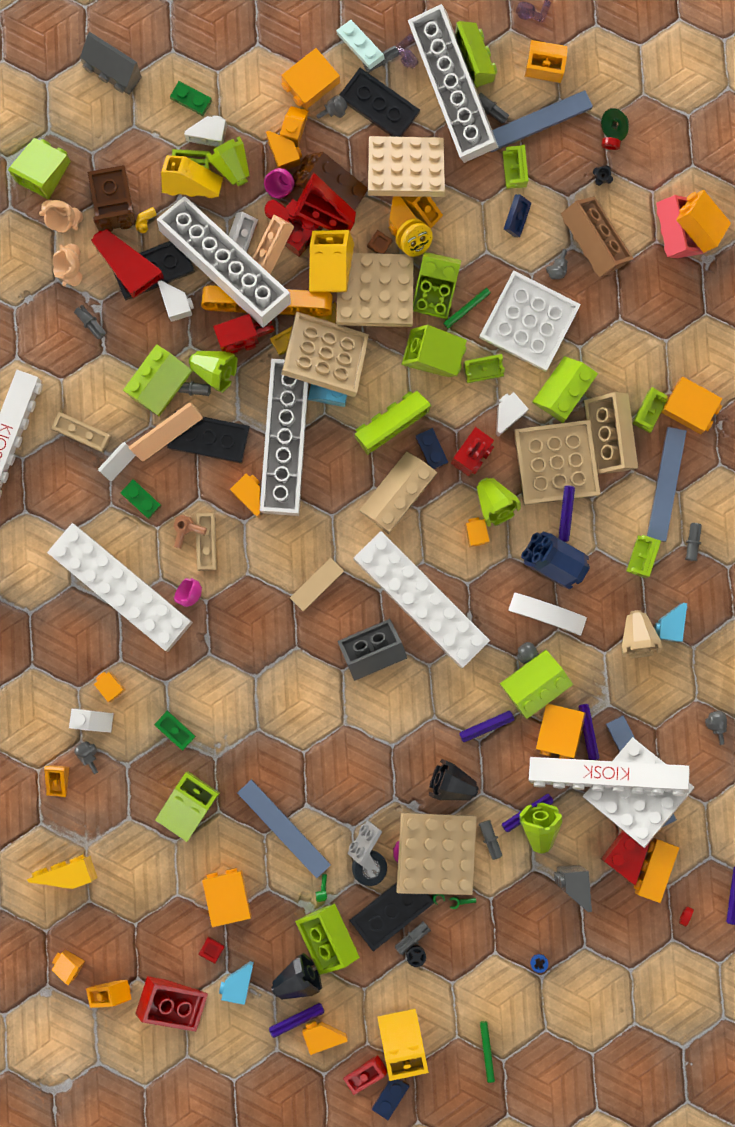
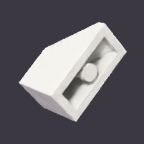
M207 116L185 131V139L188 142L218 147L224 144L227 129L226 120L220 116Z
M158 281L170 321L192 316L191 309H194L191 297L187 298L185 292L163 281Z
M514 392L510 396L508 393L499 400L500 404L497 408L496 435L498 437L529 410Z
M71 709L69 728L111 733L114 713Z

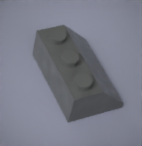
M89 32L87 34L80 56L83 68L89 73H96L103 82L113 84L117 91L130 95L142 78L137 62L93 33Z
M390 619L337 641L354 681L407 659L402 642Z
M581 865L558 866L557 872H554L555 884L587 912H592L589 871Z

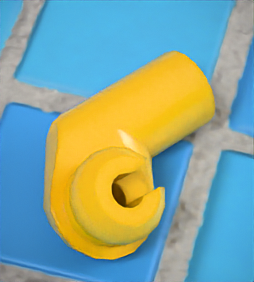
M153 207L138 214L135 224L138 232L144 234L148 231V220L157 216Z

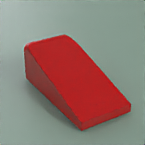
M376 1055L346 1075L343 1080L352 1094L355 1095L384 1078L388 1071L380 1057Z

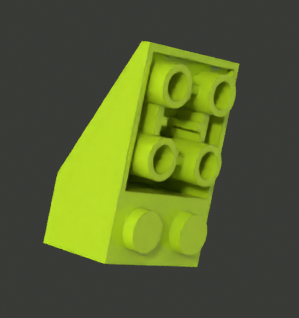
M424 252L413 299L414 312L448 319L461 260Z
M187 771L155 821L188 842L220 792Z

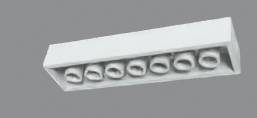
M442 4L409 19L408 23L461 160L465 163L498 148L444 6Z
M187 197L181 198L157 218L159 231L262 327H265L291 304L290 292Z
M271 359L260 512L263 514L299 516L309 383L281 375L284 359Z
M73 523L47 552L167 652L170 651L193 623Z
M382 531L354 557L353 560L460 668H463L490 641Z

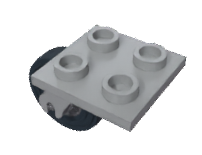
M368 820L360 827L356 840L350 844L348 855L354 859L352 872L355 879L362 885L375 886L385 878L387 862L380 853L372 850L383 831Z

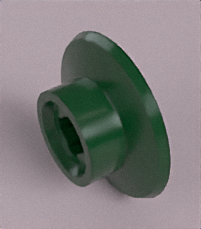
M610 108L602 116L601 127L606 137L622 141L628 134L629 120L621 110Z

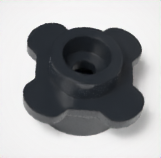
M606 165L593 169L596 185L601 186L603 183H612L613 177L611 176V168Z

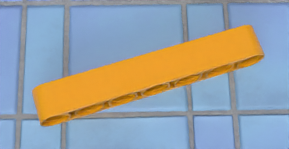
M210 285L203 288L201 301L203 309L208 311L247 313L219 286ZM287 289L290 292L291 304L279 313L282 315H296V312H300L309 316L326 317L332 313L333 296L329 292Z

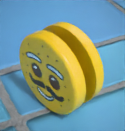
M420 219L407 220L400 226L396 234L397 246L406 255L416 257L426 252L433 240L432 230Z

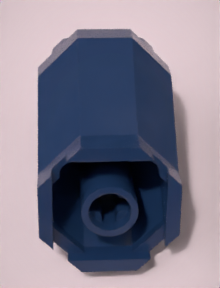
M544 531L533 534L528 546L521 554V558L524 559L526 566L567 589L573 588L571 585L574 583H581L590 569L587 563L589 556L558 539L553 534Z

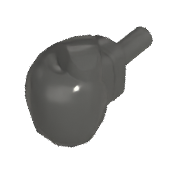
M336 95L324 105L326 109L316 116L320 119L329 113L331 117L335 115L341 118L346 114L347 103L342 96Z
M566 249L562 250L560 258L555 259L553 265L546 267V272L551 279H563L565 277L568 263L565 259Z
M526 642L518 648L517 659L525 664L538 656L539 653L531 642Z
M722 711L711 712L708 718L705 719L706 727L713 730L714 734H718L719 743L723 745L725 744L723 733L727 732L726 714Z
M87 741L77 745L74 749L75 755L84 766L88 764L94 774L98 773L92 762L96 760L94 756L97 753L96 746Z

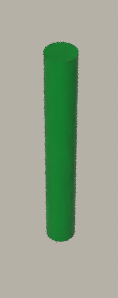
M485 288L446 320L443 325L449 329L490 295L489 289Z
M481 1021L480 1029L487 1082L492 1083L495 1082L488 1022Z

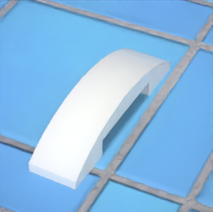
M514 593L508 610L580 636L587 617L518 593Z

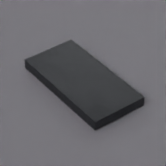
M361 67L339 94L345 99L349 107L391 137H402L420 113L419 108Z
M171 241L139 253L162 271L164 278L159 281L167 284L195 272L190 259ZM115 275L125 301L131 299V295ZM158 282L152 285L147 290H145L143 293L158 288Z
M203 417L195 425L168 443L167 448L242 464L250 426Z
M396 882L349 919V921L374 952L434 904L429 894L397 893Z

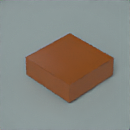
M377 230L367 244V247L377 254H385L393 240Z

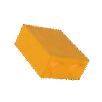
M317 48L281 75V85L287 93L291 92L295 103L299 107L302 106L305 110L340 83V75Z
M705 190L690 194L676 219L703 253L718 247L731 224Z
M682 376L678 380L661 413L701 435L705 430L708 432L713 424L711 419L714 414L717 415L721 410L722 405L720 403L723 398Z
M547 704L536 749L540 750V754L551 756L552 753L559 754V759H576L586 713Z
M237 868L225 870L226 873L218 875V872L206 874L207 878L202 880L212 927L251 919L252 915L242 870L237 871Z

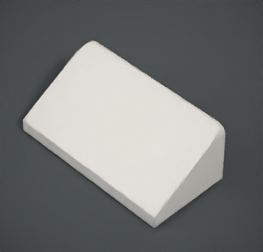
M238 212L235 215L228 236L247 253L258 219L244 212Z
M124 442L98 468V471L109 481H113L136 455Z

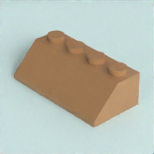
M595 196L575 201L561 213L564 224L571 230L574 240L579 243L584 256L589 259L594 272L599 277L612 273L634 259Z

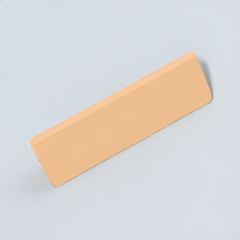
M273 215L253 256V259L270 275L294 228L292 224L276 215Z
M188 403L130 445L129 449L141 461H145L199 422L203 416L196 406Z

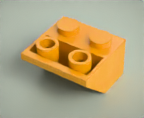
M531 40L524 77L561 83L567 59V46Z

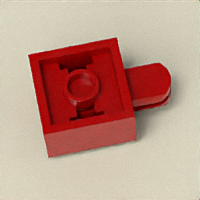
M292 199L287 207H284L277 200H269L264 208L265 215L269 219L276 215L294 226L285 247L300 257L310 245L312 231H322L323 227L296 215L297 202Z
M250 314L213 326L221 350L233 353L234 355L243 349L251 350L256 348V345L259 344L258 337L275 331L274 326L271 325L272 320L265 327H262L257 322H252Z
M475 427L453 457L451 464L467 476H470L472 473L476 474L483 464L482 458L487 459L493 451L494 446L492 444L494 439Z

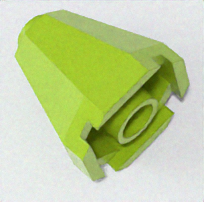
M240 136L236 138V142L234 139H231L213 149V155L210 152L206 154L210 164L232 185L237 184L239 187L248 182L247 178L250 175L244 144Z
M197 351L190 356V369L216 391L223 393L230 387L232 381H229L231 375L235 376L238 358L233 353L226 351Z
M484 478L478 483L477 492L483 519H485L487 527L491 526V523L494 526L502 524L515 515L513 513L515 509L517 511L521 509V503L517 496L494 478Z
M538 803L537 807L532 808V805H528L519 814L524 832L533 851L540 854L549 852L562 825L561 813L559 814L557 807L549 804Z

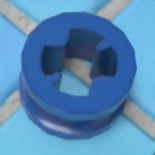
M536 954L531 958L530 964L535 972L542 973L547 970L548 960L544 955ZM538 958L540 961L541 959L545 961L540 969L539 966L537 968L534 966L536 964L535 960Z

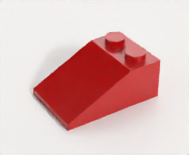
M147 976L135 1014L142 1023L196 1032L208 993L166 979Z

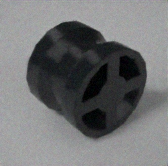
M413 945L407 951L406 958L411 966L420 967L426 961V953L421 946Z

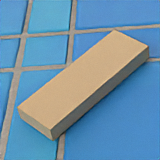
M58 412L51 427L52 430L104 453L111 438V435L61 412Z
M196 513V525L207 528L205 535L196 533L197 571L217 570L215 513Z
M330 558L290 599L304 612L344 570Z

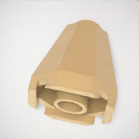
M641 610L631 611L630 615H627L621 649L623 657H626L627 654H629L630 658L647 657L653 655L654 650H657V653L662 651L661 640L647 614L642 613Z

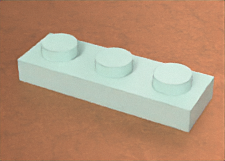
M352 20L336 30L337 35L369 69H372L385 59L384 54Z

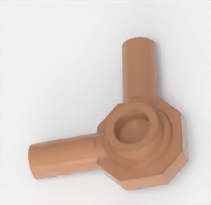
M180 515L176 517L173 526L177 532L174 547L181 549L184 536L191 531L205 535L207 528L194 524L189 516Z

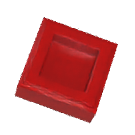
M208 936L198 955L216 964L225 945Z

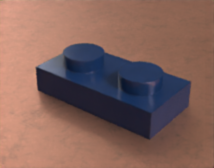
M515 194L504 226V230L513 237H521L531 206V202L521 194Z
M433 428L415 436L427 464L432 469L448 464V460Z
M401 1079L388 1081L372 1106V1110L386 1120H389L410 1087L409 1084Z

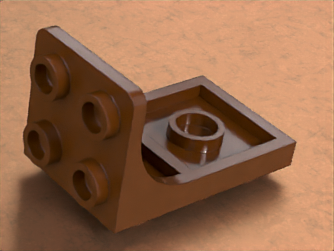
M324 152L306 155L301 161L302 166L299 171H295L292 175L294 187L305 189L314 172L354 210H356L368 190L364 184Z
M125 165L87 172L95 211L93 221L98 231L107 229L112 232L113 229H130L135 225L136 221Z

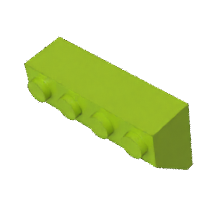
M410 391L402 397L403 400L400 403L394 402L386 408L387 412L382 415L381 413L375 415L371 419L372 422L367 426L365 424L359 426L354 437L365 453L369 455L428 414L431 404L418 391L414 393Z

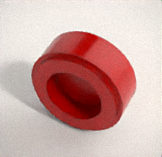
M605 137L602 139L601 146L608 150L620 149L621 140Z
M688 906L684 908L679 924L685 927L688 925L694 911L693 908Z

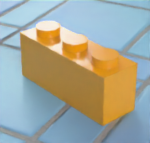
M656 838L650 841L647 850L649 853L647 859H644L641 876L638 878L636 886L634 885L637 895L661 903L680 847Z

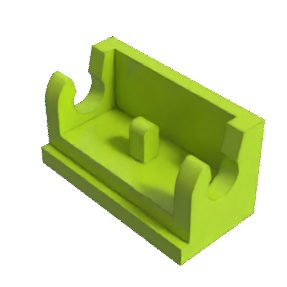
M525 145L506 147V151H503L506 189L527 187L529 180Z
M502 354L465 361L463 367L466 382L473 383L504 377L505 367H503Z
M651 387L632 424L651 433L668 400V396Z
M638 535L626 572L644 578L650 577L661 540Z

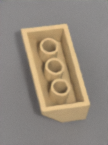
M613 392L584 400L586 418L590 420L597 474L637 469L638 462L628 393Z
M406 452L359 511L389 534L435 478L437 472L421 459Z

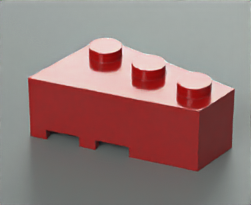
M313 172L297 201L295 214L329 231H351L355 223L356 211Z
M622 830L601 860L636 886L650 842L643 848Z

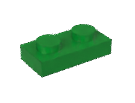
M178 81L170 95L171 100L201 116H204L212 102L211 97L181 81Z
M134 479L120 492L148 519L162 506Z
M168 710L154 724L182 751L196 737Z

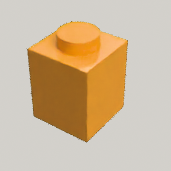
M479 517L468 519L469 523L465 524L469 547L488 544L490 541L485 519L480 520Z
M105 672L101 673L96 678L97 682L94 683V686L107 702H112L126 690L112 672L107 674Z

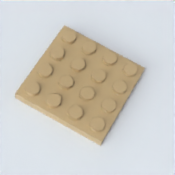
M369 136L368 196L444 197V138Z
M353 253L347 292H337L336 325L412 327L414 257L406 254Z
M296 312L281 375L355 397L358 391L369 334Z
M590 420L514 429L524 505L562 501L564 486L566 485L575 487L574 499L600 496Z
M401 813L396 892L406 894L472 895L477 816Z

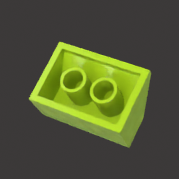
M457 22L455 35L475 87L494 82L497 68L495 63H492L490 60L491 53L489 47L485 46L483 42L484 34L482 29H478L477 23Z
M156 344L123 391L131 399L159 417L190 376L192 370Z
M564 356L532 403L561 423H564L598 373L584 363Z
M544 650L502 681L500 685L520 714L528 719L570 688L573 683L551 654Z
M335 904L323 907L295 921L320 975L345 968L360 958Z

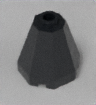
M441 759L440 762L443 764L435 767L429 787L433 788V793L429 791V796L437 800H471L473 797H476L479 790L477 782L455 764Z
M305 953L298 955L272 982L273 994L283 1000L309 997L319 993V990L322 989L321 978L318 970L314 971L311 967L315 965L312 959Z

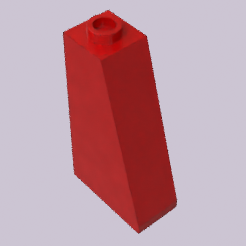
M109 230L98 231L91 239L94 247L133 299L164 278L162 271Z

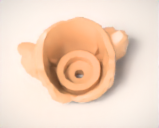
M46 200L43 202L39 212L40 216H44L45 225L51 230H56L60 233H64L70 228L77 231L79 229L77 225L83 220L81 211L77 208H72L69 204L60 200Z
M72 243L65 246L61 244L59 246L60 250L53 255L54 276L62 279V285L65 287L66 284L77 286L82 282V274L79 272L80 260L78 257L80 249Z

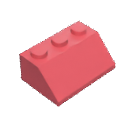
M673 195L656 203L657 216L661 225L660 231L665 244L664 251L667 257L683 258L704 254L676 221L680 214V209L687 202V197Z

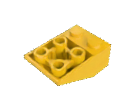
M167 155L161 171L162 193L172 196L183 194L189 197H219L223 177L187 157Z
M349 230L312 231L309 269L310 292H347L354 249V241Z
M82 854L70 859L68 864H66V861L54 864L50 867L51 870H47V867L31 873L32 877L27 879L29 883L74 889L91 883L98 877L91 856L85 857Z
M416 1008L377 1016L389 1081L429 1073Z

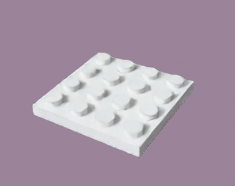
M513 270L479 338L546 372L581 304Z
M633 737L612 761L665 764ZM689 783V793H684L683 796L672 795V792H664L661 795L653 794L652 791L644 790V793H633L630 789H624V792H614L612 788H604V791H595L590 787L583 795V798L645 848L695 787Z

